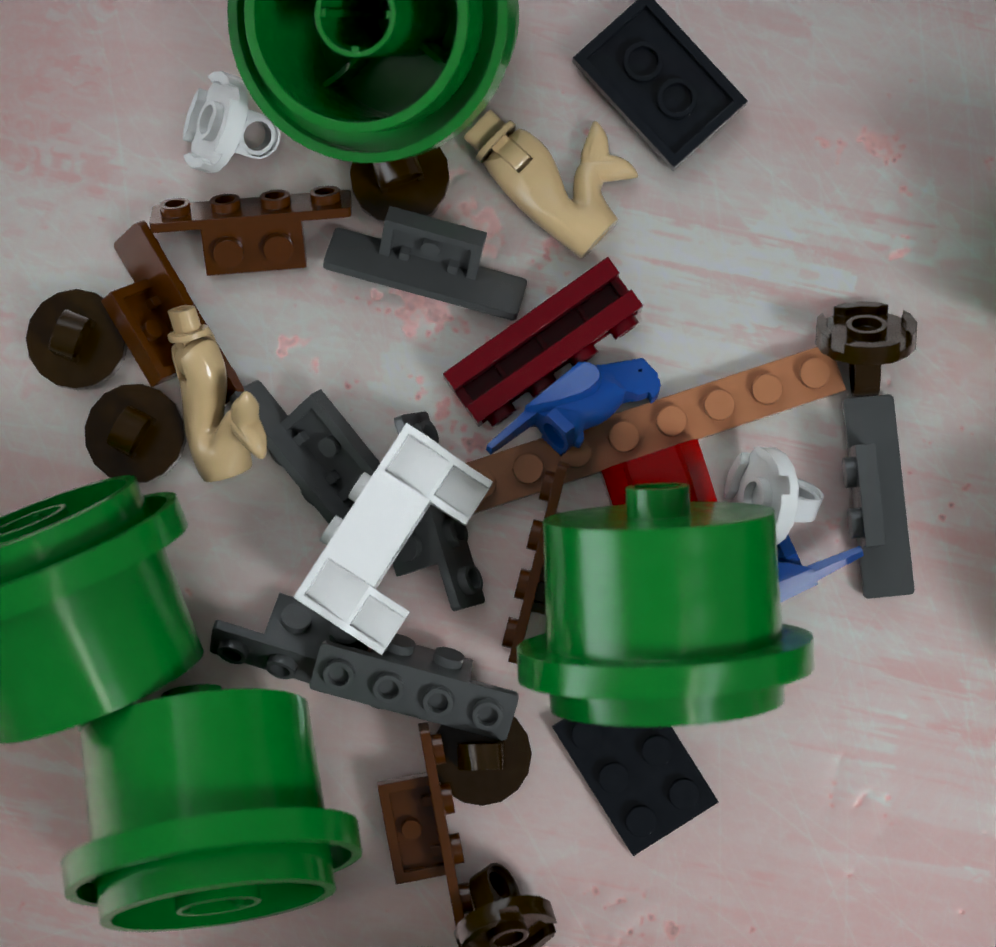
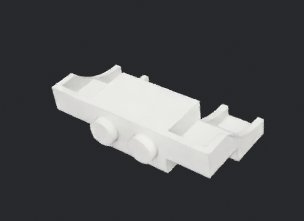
M406 423L373 475L370 476L364 472L352 488L348 498L355 503L345 518L342 519L336 515L324 531L320 541L327 546L293 598L380 655H383L410 611L376 590L430 505H433L466 526L489 491L493 481L458 459L433 439Z

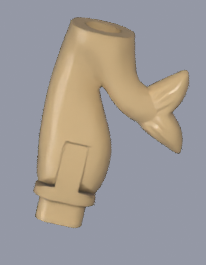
M490 109L464 136V139L478 151L475 159L480 163H484L491 177L522 212L577 256L584 258L610 232L618 221V218L602 195L601 188L603 183L637 178L638 173L627 160L609 154L607 135L601 125L594 121L584 143L580 165L577 167L574 176L573 199L571 200L564 188L557 165L544 144L526 130L517 129L515 131L516 124L512 120L505 123Z
M182 305L172 308L167 312L174 331L169 333L167 337L170 343H175L171 348L172 360L179 379L184 428L192 459L199 475L205 482H215L234 477L252 467L251 453L260 459H264L267 453V436L259 419L258 401L250 392L244 391L233 402L231 409L224 416L227 394V370L214 334L208 325L200 323L195 306Z

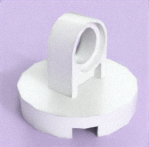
M223 71L212 72L208 76L211 82H213L209 90L201 88L197 90L187 113L183 140L192 143V153L184 154L185 162L193 169L206 173H217L227 165L234 153L255 159L270 156L279 144V129L265 114L248 109V92L240 77ZM260 121L265 128V139L260 146L253 149L248 148L244 141V132L252 122Z
M753 447L754 450L751 453L742 452L733 462L724 488V499L732 500V502L758 504L773 508L775 510L778 545L787 537L794 522L805 523L815 520L824 495L813 484L797 479L795 468L787 454L774 447Z

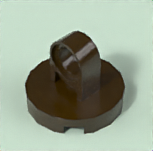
M440 147L408 159L381 163L352 162L350 169L352 192L366 214L380 222H385L390 206L429 217L433 216L445 199L450 183L447 158Z
M80 289L58 292L42 302L30 318L26 335L29 358L42 376L59 387L79 391L97 386L101 382L112 378L125 361L128 346L101 302L103 297L97 293Z
M879 302L844 303L834 306V316L826 318L822 313L817 317L815 344L821 353L834 360L849 364V382L852 396H876L880 392L881 365L907 358L916 350L918 322L905 310H903L901 318L888 314V304Z
M143 384L121 385L103 394L91 408L85 424L86 448L93 463L108 477L133 475L136 477L138 484L148 483L156 478L159 479L167 475L180 461L186 444L184 421L177 404L162 391Z
M513 717L508 737L504 741L441 725L436 734L441 733L446 759L445 764L436 765L440 784L450 783L452 796L463 803L484 806L502 802L519 789L529 773L532 752L528 734L516 717Z
M491 863L470 878L469 889L475 910L457 924L454 935L459 947H542L554 937L556 933L554 923H557L550 901L541 896L520 895L514 877L504 866L498 863Z

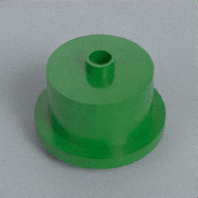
M228 0L227 6L228 31L236 66L246 88L262 112L278 129L304 147L327 157L357 163H381L408 159L440 147L460 134L485 109L498 89L515 49L519 27L518 0Z
M124 475L73 488L0 516L1 744L32 740L76 726L79 733H81L82 729L92 720L120 708L136 704L135 701L176 680L200 661L204 655V650L165 550L166 546L179 538L188 528L187 520L175 493L159 492L143 495L136 477Z
M646 483L625 487V505L567 511L543 519L546 633L528 638L518 644L516 647L518 682L522 686L533 691L549 694L550 711L557 717L586 724L622 727L686 726L738 720L764 714L779 708L785 700L784 685L806 678L814 671L813 634L806 629L782 623L776 519L773 508L758 504L736 502H690V488L687 483Z
M215 684L187 685L170 689L162 693L158 699L123 707L94 719L81 731L90 842L77 847L63 857L61 867L64 894L67 900L73 903L98 907L100 925L104 928L126 932L177 931L240 923L294 911L318 903L334 894L336 891L334 872L350 866L362 856L357 818L347 812L325 808L308 702L300 695L271 689H223Z

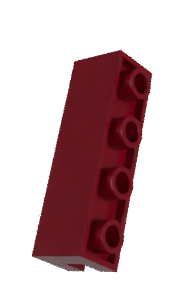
M609 257L599 262L443 373L444 380L478 427L486 421L492 427H495L517 411L512 404L527 392L533 398H536L557 380L553 374L568 363L573 367L578 362H587L599 352L594 346L596 343L609 334L617 340L640 323L635 316L641 312L643 305L632 289L629 291L619 278L620 273Z

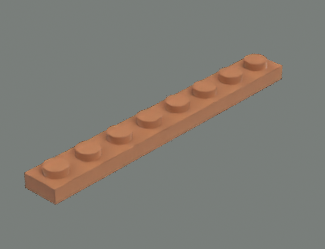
M815 347L655 400L653 404L649 402L613 414L602 424L585 430L584 442L581 447L573 446L562 456L543 438L468 462L466 463L467 465L493 481L492 486L474 514L540 493L546 470L556 472L559 461L569 463L564 484L598 474L601 470L682 442L693 439L700 440L842 393L846 388L836 360L821 353L819 348Z

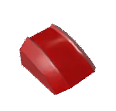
M698 439L682 442L621 462L600 472L611 506L626 504L625 487L667 482L689 484L690 502H718Z

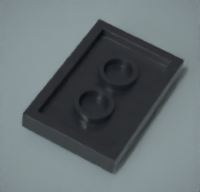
M636 0L578 52L572 60L575 66L672 171L745 107L748 102L655 0Z
M562 719L552 726L633 856L719 802L671 726H605L574 722Z

